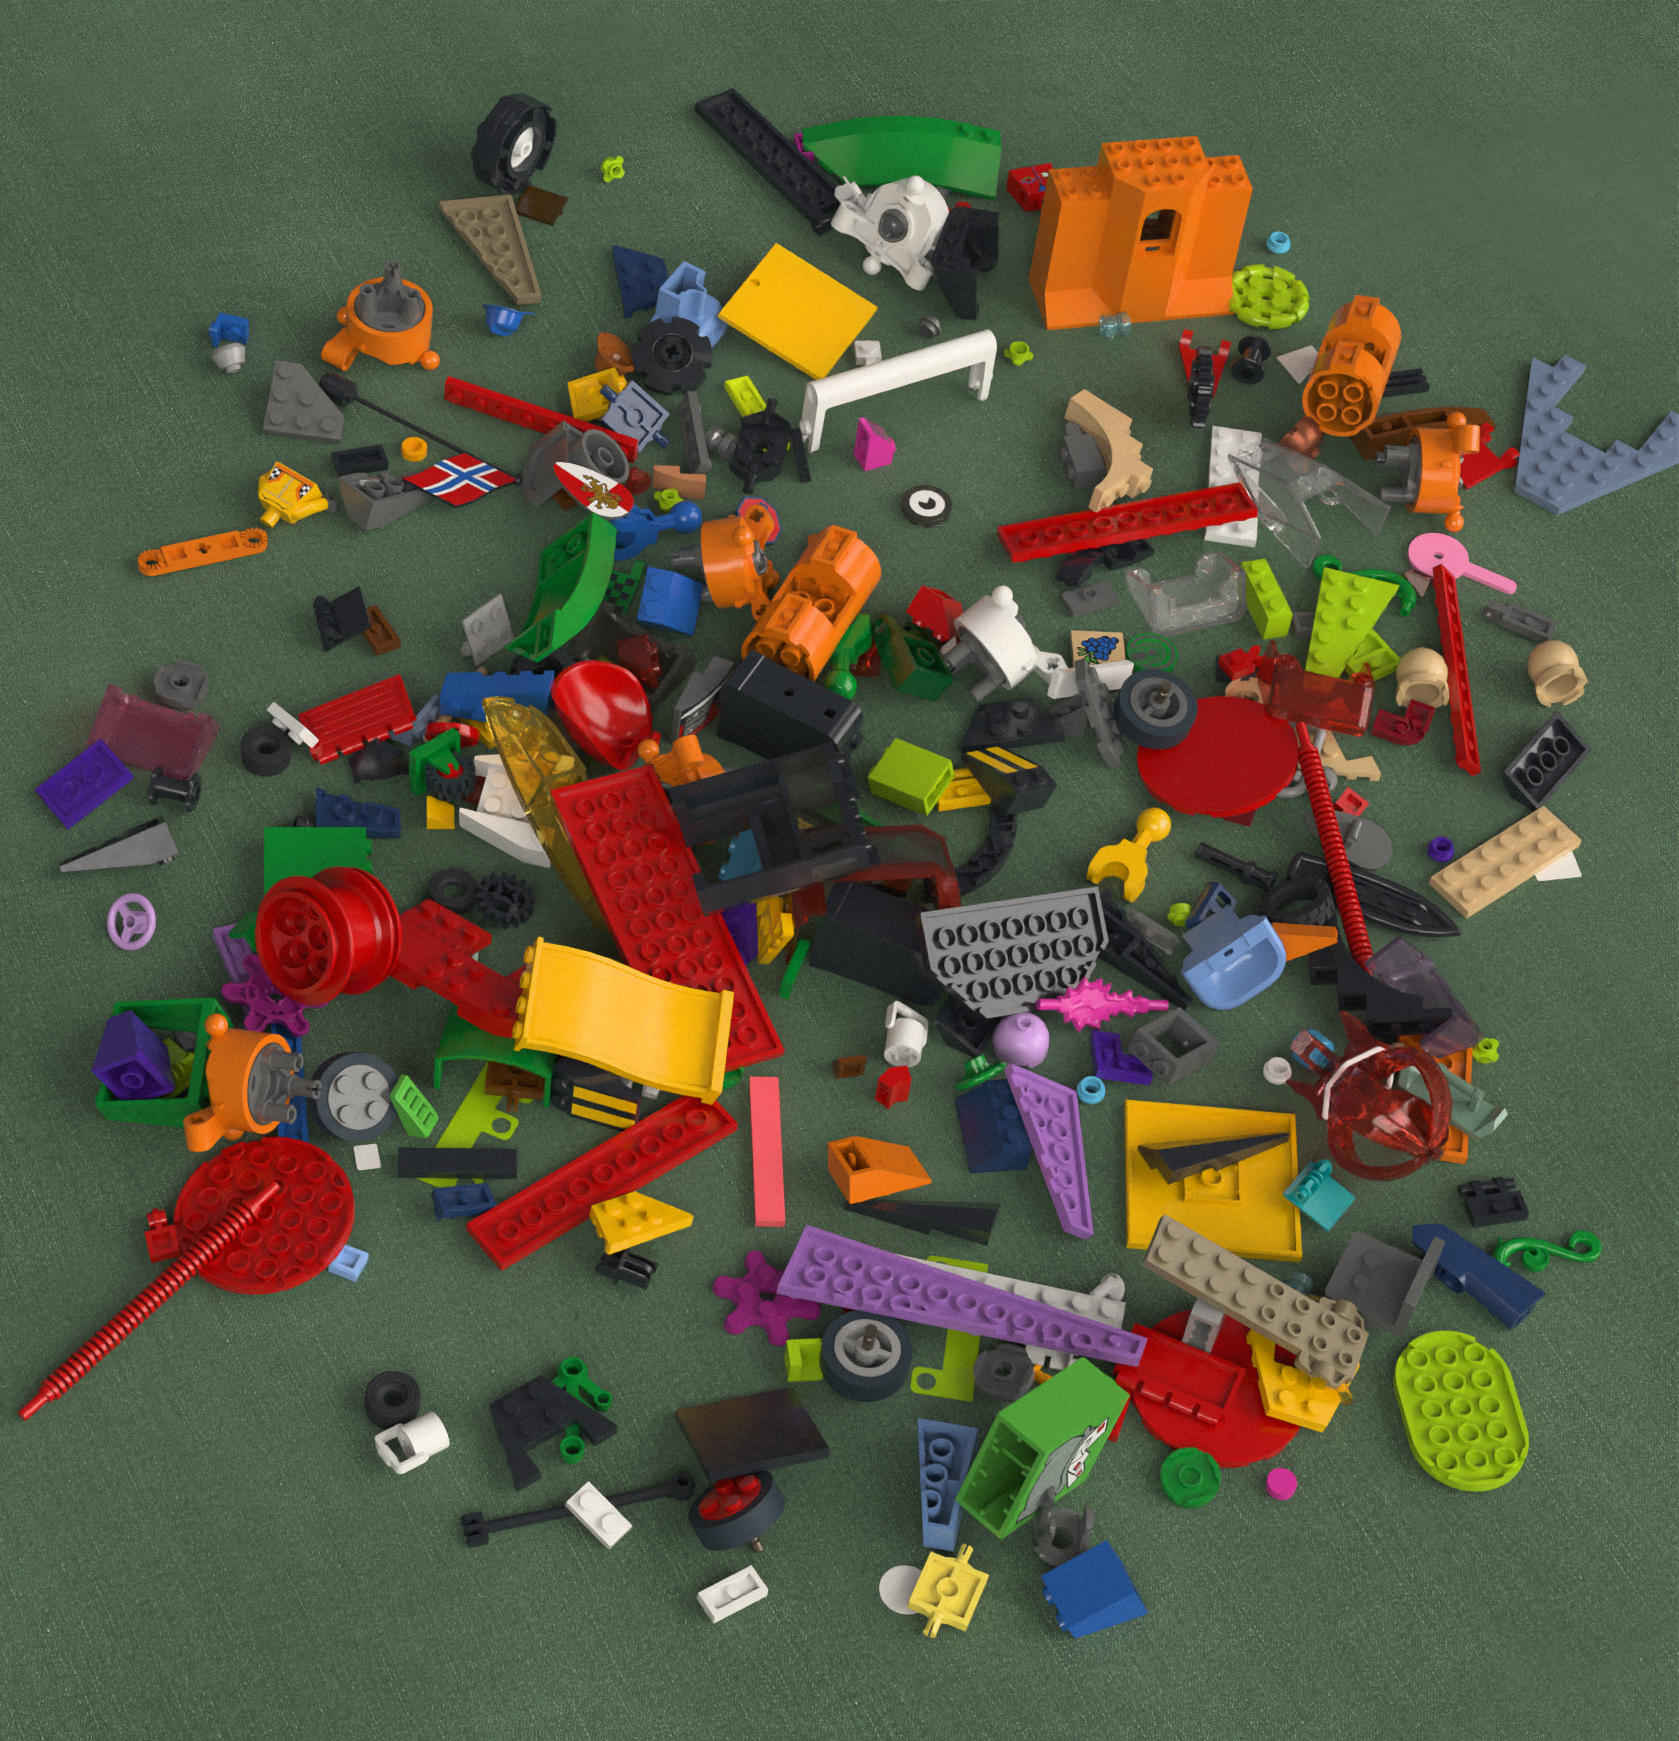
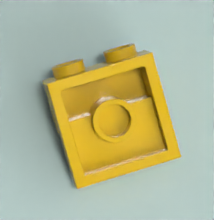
M613 367L567 382L574 418L585 422L600 418L610 403L608 399L599 393L600 389L607 384L616 394L619 393L627 384L624 375L619 376L616 368Z

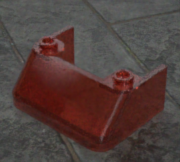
M1269 641L1256 674L1264 708L1268 714L1278 719H1286L1296 723L1304 722L1309 726L1356 737L1365 735L1369 725L1375 690V681L1369 663L1364 662L1361 671L1351 674L1349 680L1302 670L1294 656L1278 654L1275 641Z

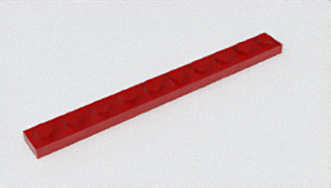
M1442 564L1433 567L1434 579L1432 584L1436 591L1435 605L1438 608L1439 615L1437 622L1441 630L1439 639L1444 653L1442 657L1448 670L1446 682L1449 688L1448 702L1451 707L1450 721L1454 730L1452 739L1457 753L1455 760L1461 769H1465L1471 776H1474L1481 772L1456 581L1455 576Z

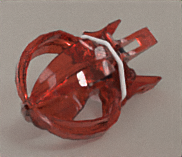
M1343 1010L1340 1012L1350 1042L1345 1047L1343 1057L1336 1055L1307 1030L1303 1029L1289 1048L1307 1063L1320 1078L1314 1085L1289 1079L1286 1080V1084L1297 1094L1304 1096L1311 1102L1318 1119L1326 1120L1329 1150L1340 1167L1364 1180L1391 1182L1410 1175L1421 1168L1423 1164L1429 1165L1432 1161L1440 1160L1446 1151L1445 1144L1449 1139L1448 1126L1452 1117L1453 1100L1447 1078L1433 1058L1413 1047L1401 1046L1392 1048L1391 1045L1374 1039L1365 1025L1355 1016ZM1315 1047L1329 1060L1325 1067H1322L1309 1056ZM1409 1066L1416 1067L1429 1091L1431 1104L1406 1091L1391 1089L1394 1072ZM1381 1079H1387V1084L1384 1083ZM1353 1130L1380 1145L1401 1152H1407L1414 1159L1393 1166H1366L1356 1154L1352 1140Z

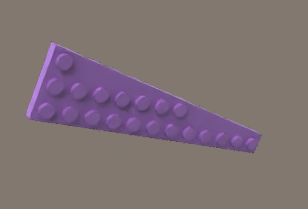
M806 1225L777 1289V1294L786 1295L793 1299L801 1298L968 1332L975 1336L983 1335L1135 1367L1139 1365L1148 1339Z

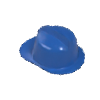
M482 305L486 309V325L489 326L492 333L500 336H509L516 332L524 314H536L518 312L497 305Z

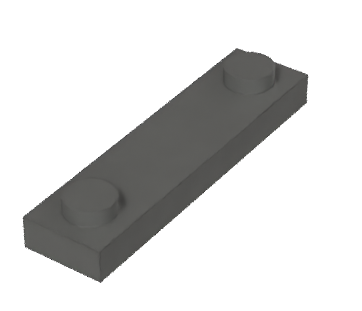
M687 390L677 410L689 474H707L711 467V459H709L700 413L701 405L698 402L697 392Z

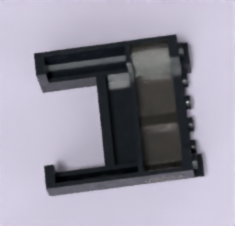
M833 742L669 788L686 848L752 829L763 868L760 871L707 885L703 872L692 874L704 917L882 867L877 846L871 847L858 807H854L857 806L855 799L860 797L849 760L844 761L841 751L835 752Z

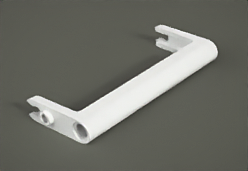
M986 329L807 383L802 419L799 426L803 442L806 441V438L809 439L807 446L808 454L819 449L825 412L828 408L970 365L968 386L973 388V390L979 388L978 400H986L989 394L991 379L993 378V367L997 351L995 336L990 330Z

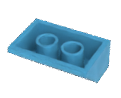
M752 829L741 832L739 838L733 837L728 852L732 853L728 864L723 863L718 878L722 879L721 881L763 870Z

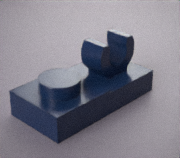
M487 1183L434 1188L431 1193L435 1204L433 1211L437 1221L448 1217L455 1219L458 1216L482 1215L497 1206Z

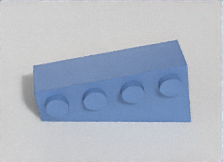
M918 1418L923 1547L954 1552L964 1510L955 1501V1498L976 1458L978 1428Z

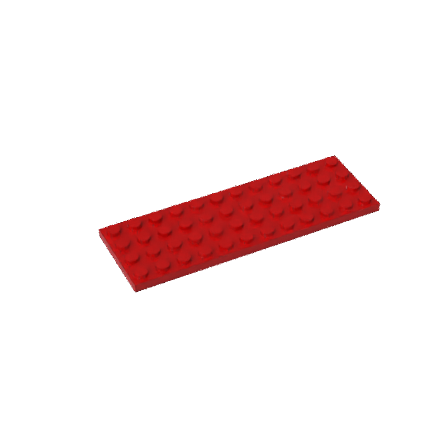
M652 764L550 790L548 797L624 964L644 974L676 985L721 993L722 990L734 992L724 1073L783 1056L785 1052L783 1045L721 913L708 917L703 915L692 874L701 872V869L691 848H686L679 822Z

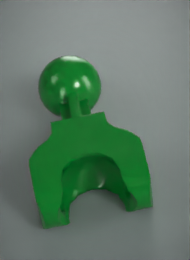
M858 614L855 623L848 627L830 657V663L834 665L833 671L827 674L823 681V687L849 700L854 697L857 691V682L849 672L850 664H857L858 657L867 652L872 646L870 614Z

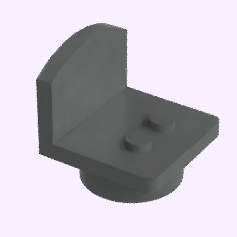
M562 421L530 447L523 469L522 490L525 499L530 504L538 507L562 488L553 472V465L557 462L571 463L588 468L619 484L627 480L629 464L620 446L606 433L595 429L582 433L565 421Z
M1354 1232L1324 1291L1323 1297L1352 1302L1357 1307V1313L1363 1318L1365 1328L1384 1329L1403 1338L1425 1284L1433 1276L1446 1241L1434 1237L1424 1259L1421 1260L1361 1232Z

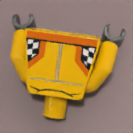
M278 461L273 464V469L259 477L258 498L266 509L260 521L269 528H273L280 518L290 524H295L298 520L325 510L326 512L334 513L338 511L340 500L332 501V493L327 492L325 498L322 497L316 483Z

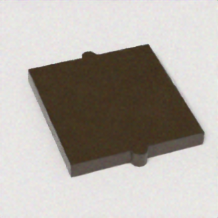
M528 185L523 195L519 196L515 209L517 215L553 226L559 215H563V209L568 202V198Z

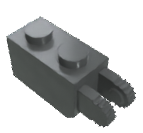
M1067 422L1064 426L1065 435L1062 437V446L1058 448L1059 461L1063 462L1065 466V477L1067 480H1070L1073 490L1095 488L1103 481L1106 467L1095 438L1090 434H1082L1078 424Z

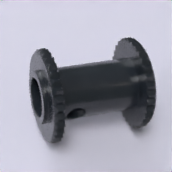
M1247 335L1238 342V352H1240L1242 358L1232 363L1231 374L1237 381L1253 385L1263 380L1265 370L1261 362L1270 357L1272 348L1270 343L1263 337Z
M156 767L149 783L148 799L150 804L156 805L160 797L186 802V810L188 812L195 810L201 794L200 775L194 773L189 781L164 776L163 767Z

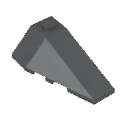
M354 473L338 478V485L348 517L364 530L386 526L434 497L402 482V478L418 473H404L403 477L390 476L389 473H380L379 477H368L367 473Z

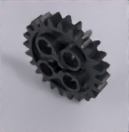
M1198 346L1195 358L1192 360L1187 395L1192 428L1205 427L1206 418L1210 414L1215 376L1213 373L1211 348L1206 346Z

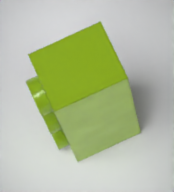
M1266 559L1241 562L1236 585L1262 639L1287 636L1293 614Z

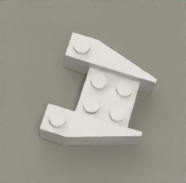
M552 751L475 756V775L486 777L477 811L460 808V827L521 862L550 868L557 844V829L535 825L534 820L543 790L550 791L573 784L576 775L577 757Z

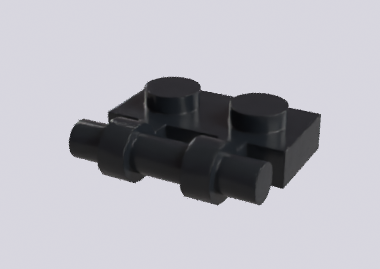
M1500 1176L1493 1177L1491 1181L1479 1182V1180L1468 1181L1467 1184L1458 1185L1457 1191L1460 1197L1470 1196L1465 1199L1464 1207L1473 1228L1528 1219L1529 1211L1521 1191L1509 1192L1510 1189H1515L1516 1187L1514 1178L1504 1179ZM1494 1192V1194L1485 1195L1484 1193Z

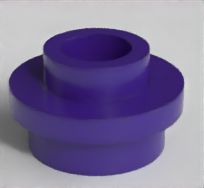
M1436 837L1428 844L1427 853L1435 861L1447 862L1454 855L1453 843L1446 837Z

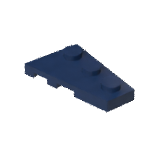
M316 788V827H366V838L401 837L400 809L370 801L360 803L350 800V796L340 794L337 797L326 794L324 789Z

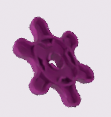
M249 954L243 959V967L250 976L249 980L242 984L227 983L222 987L221 991L225 1002L229 1004H242L250 1010L249 1015L244 1020L245 1030L262 1032L266 1025L275 1023L285 1026L295 1038H301L309 1031L310 1025L303 1016V1010L308 1008L321 1009L329 1003L310 1006L297 1003L286 997L272 983L263 969L257 954ZM276 993L281 995L283 999L275 1003V1000L271 999L268 995Z
M751 1251L745 1256L743 1262L747 1271L746 1276L737 1279L719 1276L712 1284V1291L716 1296L730 1299L735 1304V1311L724 1320V1329L733 1335L743 1333L749 1326H760L766 1331L767 1339L772 1345L783 1346L790 1339V1333L786 1326L790 1319L799 1317L812 1321L816 1320L821 1314V1307L818 1302L801 1298L793 1299L786 1295L777 1294L778 1285L785 1270L779 1271L773 1266L766 1265V1260L759 1251ZM759 1293H774V1299L764 1301L759 1297Z

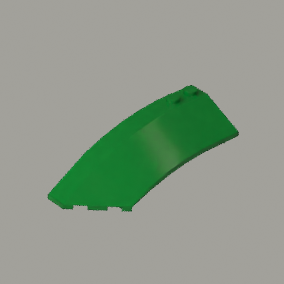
M917 116L861 117L803 128L802 130L803 149L806 152H814V155L820 159L819 164L831 175L836 174L843 180L842 185L846 184L843 176L847 178L850 184L855 181L857 186L885 185L911 176H919L934 187L941 186V189L994 200L996 197L1001 155L1000 131L958 121Z
M592 512L541 550L532 606L517 637L504 645L503 648L538 663L585 628L596 613L609 584L614 564L617 532L613 525Z

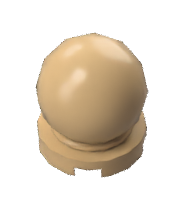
M1550 639L1539 643L1529 654L1527 671L1535 684L1534 691L1541 704L1551 707V703L1561 702L1564 706L1576 701L1584 694L1583 687L1588 683V680L1582 668L1579 667L1578 656L1570 645Z
M1424 647L1409 650L1400 658L1395 674L1398 681L1396 700L1398 705L1408 708L1409 702L1412 699L1435 708L1442 704L1446 706L1449 700V688L1446 682L1448 670L1443 657L1434 650Z

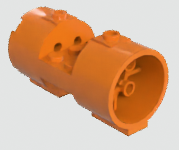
M1355 295L1353 302L1343 305L1333 314L1303 392L1302 404L1306 416L1312 417L1319 424L1320 430L1329 435L1339 437L1356 435L1360 430L1371 425L1376 416L1401 342L1400 325L1395 316L1387 308L1379 304L1380 298Z
M832 525L830 530L820 532L814 536L743 642L741 648L743 660L751 650H754L764 655L765 658L813 682L816 680L842 636L856 618L881 578V567L876 555L863 541L857 538V532Z

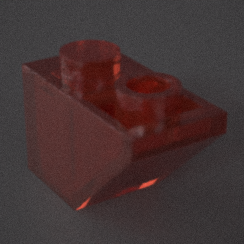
M648 633L617 641L622 668L629 670L641 684L652 688L660 687L658 676L662 675L659 660H656L660 658L657 644H651Z

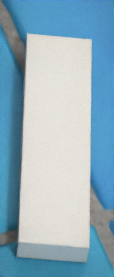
M1129 660L1090 665V667H1095L1101 683H1106L1109 690L1121 689L1124 681L1131 676L1134 663ZM1075 668L1053 671L1047 693L1049 697L1056 699L1080 693L1076 684Z

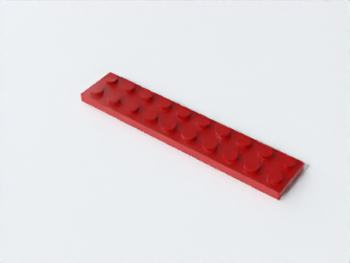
M1238 482L1104 507L1097 513L1093 510H1086L997 527V537L1012 563L1025 562L1040 557L1047 558L1052 555L1074 553L1078 550L1100 548L1101 546L1111 544H1123L1127 541L1148 539L1164 534L1171 535L1175 532L1197 530L1213 525L1220 526L1224 523L1246 521L1258 516V508L1242 484Z
M684 1095L466 1223V1231L496 1266L503 1271L590 1219L589 1214L592 1205L640 1189L737 1131L738 1123L717 1100L712 1105L702 1103L701 1098Z

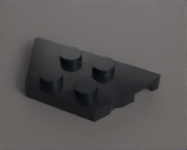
M1032 699L978 705L962 741V754L998 746L1013 748L1065 741V733Z

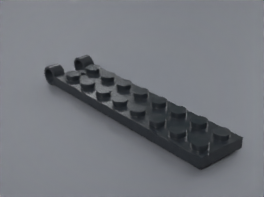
M731 88L695 104L694 111L811 223V227L817 235L831 231V220L826 213L839 208L841 204L835 197V188L837 186L734 88Z

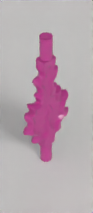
M1086 977L1079 982L1075 989L1067 987L1065 996H1057L1056 999L1036 1000L1037 1010H1056L1058 1013H1063L1064 1022L1072 1021L1078 1032H1081L1084 1025L1101 1030V1020L1110 1022L1109 1015L1116 1017L1118 1013H1124L1133 1018L1135 1013L1144 1014L1148 1013V1011H1167L1169 1006L1167 1000H1149L1141 995L1134 998L1132 997V990H1128L1121 995H1117L1116 991L1108 994L1111 989V983L1102 986V979L1090 983Z

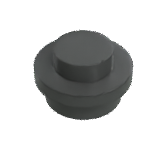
M922 316L919 320L918 330L923 336L933 339L942 332L940 322L935 317Z

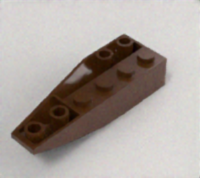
M1469 407L1425 408L1376 415L1371 425L1360 430L1358 434L1349 437L1363 459L1370 460L1377 458L1375 457L1376 451L1384 452L1385 445L1407 446L1409 435L1415 427L1449 429L1446 421L1452 412L1462 413L1466 418V425L1481 426L1488 422L1494 430L1496 425L1485 409Z

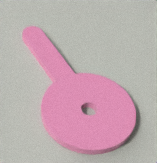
M1426 533L1416 537L1410 543L1407 553L1410 565L1414 570L1433 577V579V567L1442 564L1455 576V579L1463 575L1506 594H1513L1516 591L1517 585L1513 580L1470 563L1464 546L1450 536L1440 533ZM1434 555H1439L1442 559H1437Z

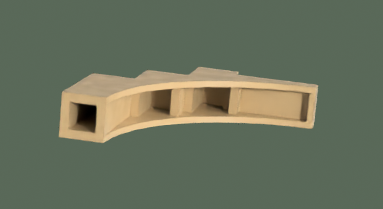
M1085 389L1070 398L1064 418L1069 422L1078 424L1084 434L1094 436L1106 467V477L1094 488L1088 508L1097 513L1105 506L1109 507L1115 499L1123 497L1125 494L1134 498L1141 492L1145 493L1152 482L1150 477L1153 468L1140 461V451L1143 444L1130 436L1131 430L1129 428L1132 419Z

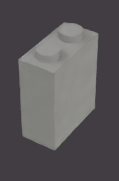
M1197 1298L1182 1342L1210 1354L1226 1314Z

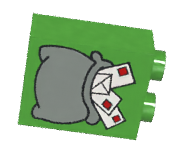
M1085 1357L1080 1358L997 1414L955 1501L1002 1540L1039 1514L1044 1499L1047 1496V1490L1051 1489L1052 1486H1055L1054 1502H1056L1086 1481L1130 1395Z

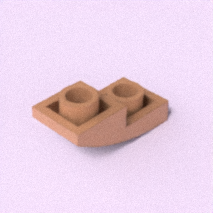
M654 465L652 487L662 492L669 488H675L678 490L679 497L704 500L706 474H680V466Z

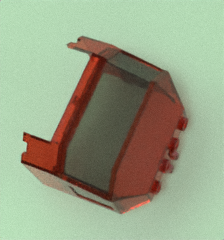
M922 824L864 827L871 847L877 846L882 867L830 881H872V884H882V880L929 878L934 911L962 907L959 884L945 837ZM846 828L810 829L800 834L804 845L809 846L844 836L847 831ZM842 844L809 854L808 857L849 846L850 844ZM848 858L813 869L812 874L815 884L856 873L859 869L855 858ZM823 884L779 896L784 901L782 913L792 914L794 929L793 937L783 947L785 965H789L793 956L800 926L808 923V917L816 913L819 916L826 914L827 908Z

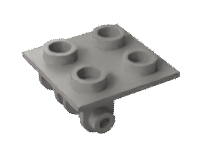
M500 593L462 620L468 641L463 642L461 652L465 656H472L475 666H478L514 639Z

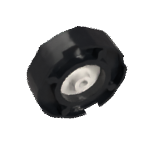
M524 93L501 97L484 122H481L477 128L478 137L476 145L471 151V158H473V169L478 180L507 195L523 192L528 185L531 186L533 183L529 181V178L536 169L543 171L552 152L557 133V121L551 117L549 112L553 109L549 105Z

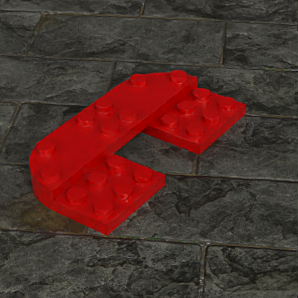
M429 898L399 915L402 928V946L399 960L390 976L413 990L421 985L427 987L456 1004L459 1017L488 1033L512 1038L513 1026L519 1018V1013L515 1011L516 1004L523 992V988L519 987L523 971H526L527 964L504 977L471 958L470 956L491 944L492 934Z

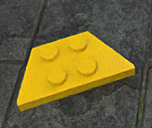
M636 1191L592 1205L589 1214L592 1223L597 1227L596 1232L599 1238H604L606 1242L604 1250L608 1255L689 1227L694 1217L688 1212Z

